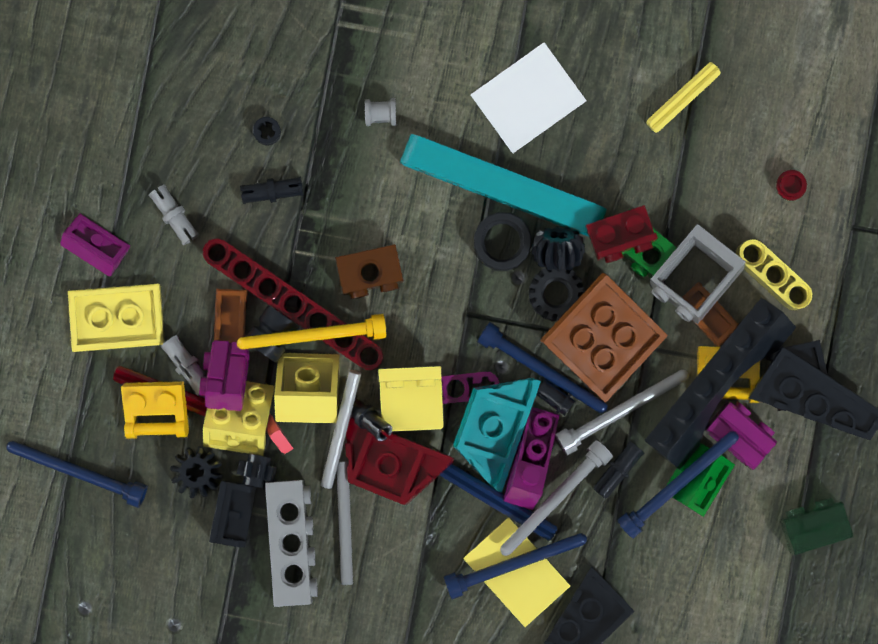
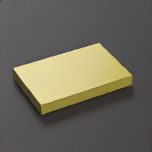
M160 284L68 291L72 352L157 346L165 343Z
M508 517L463 559L474 571H478L537 548L526 538L509 556L501 554V546L518 529ZM547 559L484 581L524 627L530 624L570 587Z

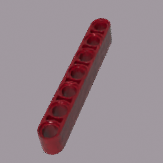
M211 239L204 245L203 257L208 264L302 328L312 329L311 319L316 314L326 316V327L346 324L224 240ZM217 245L224 246L226 250V255L221 261H213L210 257L211 249ZM242 262L249 263L251 266L250 275L244 279L238 278L235 274L237 265ZM265 280L275 281L277 289L273 295L264 296L261 293L260 286ZM291 297H298L302 301V307L296 313H289L285 307L286 301ZM364 335L353 336L352 344L346 348L339 347L336 343V338L321 340L365 370L373 371L378 369L384 360L382 349ZM367 348H373L378 352V360L373 365H366L361 360V354Z

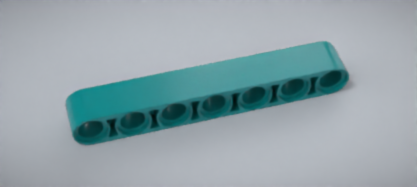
M410 134L399 162L413 170L561 227L576 230L588 237L585 226L604 219L607 209L600 205L414 134Z

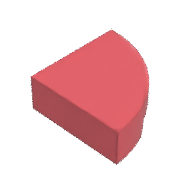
M269 414L266 431L281 453L286 454L294 448L278 423L275 422L273 416Z

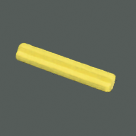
M709 62L647 120L646 123L649 128L655 133L659 132L720 75L719 68L714 63Z

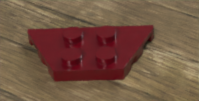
M350 417L346 432L347 444H345L346 457L349 464L347 475L348 483L400 504L408 505L448 468L455 459L393 433L389 436L382 430H380L387 439L378 441L367 429H361L355 424V419Z

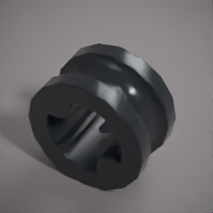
M262 117L254 124L253 135L260 144L269 146L277 143L280 139L281 128L275 119ZM266 123L272 124V130L275 132V135L272 138L268 135V139H263L259 128L263 124L267 127Z

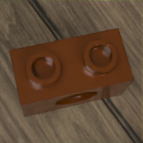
M395 244L335 257L343 294H350L351 299L368 296V290L380 288L381 293L399 289L398 283L404 282ZM375 265L379 269L377 279L366 281L362 278V270L365 266Z

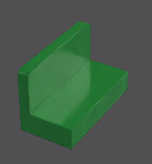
M700 443L699 448L681 470L678 468L675 470L667 485L710 448ZM721 455L672 498L704 517L735 464Z

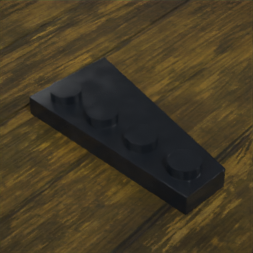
M784 346L781 347L748 396L749 399L772 405L775 408L795 413L815 422L818 421L867 440H871L878 430V407Z
M591 567L544 644H602L635 611Z

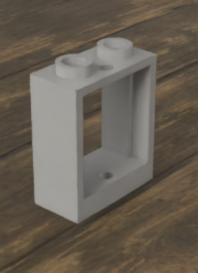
M697 224L650 279V287L653 289L651 293L661 302L666 303L669 301L677 308L675 312L685 321L690 322L693 320L698 324L745 268L746 261ZM694 246L729 272L698 309L694 308L663 283Z

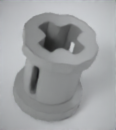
M391 98L390 101L371 102L370 99H365L366 126H371L372 123H391L392 126H395V98Z

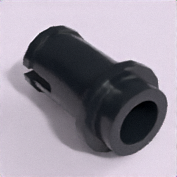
M547 379L541 384L536 396L556 409L555 413L557 415L560 412L565 416L575 402L571 398L572 394L566 395Z

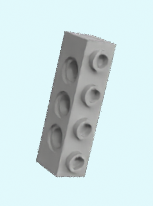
M304 480L265 483L274 607L312 604V597H318L317 578H311L310 566L316 565L314 547L309 548L308 535H313L312 516L307 517L306 504H311L310 486H304ZM286 503H292L298 508V516L295 520L290 521L283 517L282 507ZM295 534L299 537L301 545L298 550L289 551L284 546L286 535ZM297 565L302 569L303 577L300 581L292 582L287 578L286 569L288 566Z

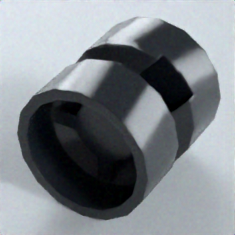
M268 305L259 318L260 326H253L247 336L300 330L301 327ZM276 345L255 349L277 363L285 352L286 347L285 345Z

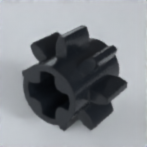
M249 453L247 461L239 460L237 474L244 476L242 484L265 488L266 481L274 482L277 467L270 466L271 458Z

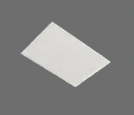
M545 43L539 45L471 94L474 101L512 153L519 150L586 102V99Z

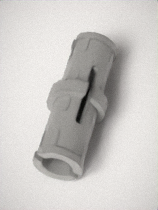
M165 184L158 187V191L164 198L163 200L156 190H153L148 195L164 217L162 219L165 224H170L183 246L190 243V239L184 230L187 231L192 240L199 236V233L184 215L185 209L183 206H178Z
M175 335L163 343L161 348L177 367L175 371L178 375L182 374L198 396L201 377L207 378V376L197 364L198 359L196 356H191L178 339V336Z

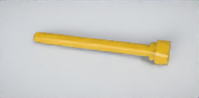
M384 314L371 315L369 319H365V322L241 337L237 340V346L243 350L365 334L367 337H373L374 340L386 338Z

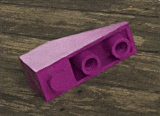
M531 408L511 467L504 502L533 510L541 498L559 415L538 408Z

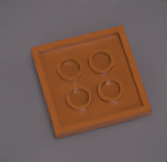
M602 273L540 341L606 403L668 335L607 274Z

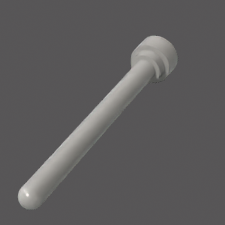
M679 370L578 429L574 430L571 428L567 430L565 428L555 434V437L564 453L568 456L578 450L577 446L582 444L581 440L685 382L689 378V374L686 370Z
M595 440L587 448L586 459L501 546L500 552L502 555L509 556L595 467L605 466L613 458L611 452L603 444Z

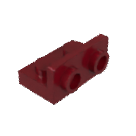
M645 205L585 226L597 261L605 259L606 264L624 258L622 252L634 249L636 254L652 249V242L658 239L657 234L653 231Z

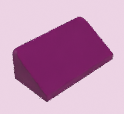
M80 213L64 231L60 242L62 247L109 277L112 276L130 249V245Z

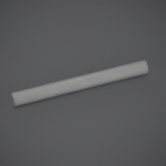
M349 370L320 484L327 489L333 487L361 377V372L356 370Z
M348 461L339 462L337 467L341 585H353L350 487L347 475Z

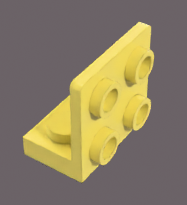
M441 366L378 369L381 418L392 426V431L436 430L443 428Z
M246 381L243 409L241 411L226 410L225 408L222 410L207 408L203 424V447L264 456L266 428L274 395V386Z

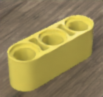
M752 239L744 242L737 248L736 254L746 261L744 270L784 307L789 310H798L809 305L813 295L809 285L762 242ZM748 246L754 247L758 251V259L754 263L744 258V249ZM769 267H775L780 271L781 279L778 283H772L767 279L766 273ZM792 288H798L802 291L803 301L800 304H795L790 300L789 292Z

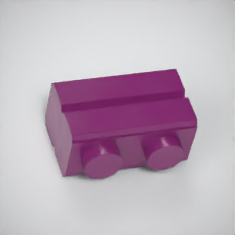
M218 340L212 342L211 352H205L203 369L208 370L207 378L201 377L199 395L205 396V407L220 410L225 408L232 411H241L243 409L250 360L249 349H239L237 342L229 343L228 341Z
M737 401L734 405L731 402H727L706 426L705 432L717 442L728 432H737L739 439L728 451L750 470H754L776 445L777 441L772 438L775 432L762 421L758 425L749 418L751 412L740 402Z

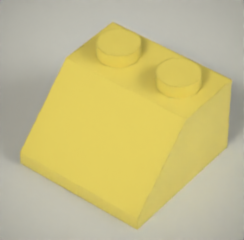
M282 354L277 363L274 393L275 422L336 423L339 403L340 354Z

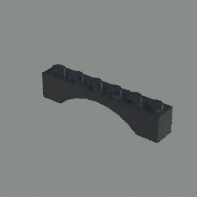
M761 297L649 434L645 442L659 455L681 470L699 448L709 419L726 392L754 364L766 356L777 352L796 329V326L784 312Z

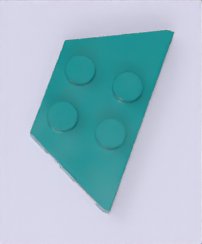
M528 378L473 388L453 447L498 492H502L541 383L538 379Z

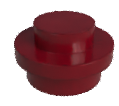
M796 170L783 172L776 181V190L785 200H797L805 194L807 189V181L804 175Z

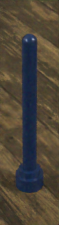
M489 321L479 336L477 343L485 348L489 346L492 349L495 347L565 392L572 394L573 397L598 413H605L608 406L604 401L502 337L503 333L499 331L500 328Z
M735 431L728 432L637 512L633 510L631 513L626 512L617 521L623 530L633 539L643 531L642 527L646 524L644 521L734 445L739 439L738 433Z
M10 441L6 445L7 451L120 494L122 499L127 500L128 505L140 508L147 493L148 485L138 481L125 484L15 441Z
M579 533L464 576L462 573L456 575L455 572L443 576L452 600L461 597L463 592L468 591L467 587L586 544L587 537L585 534Z

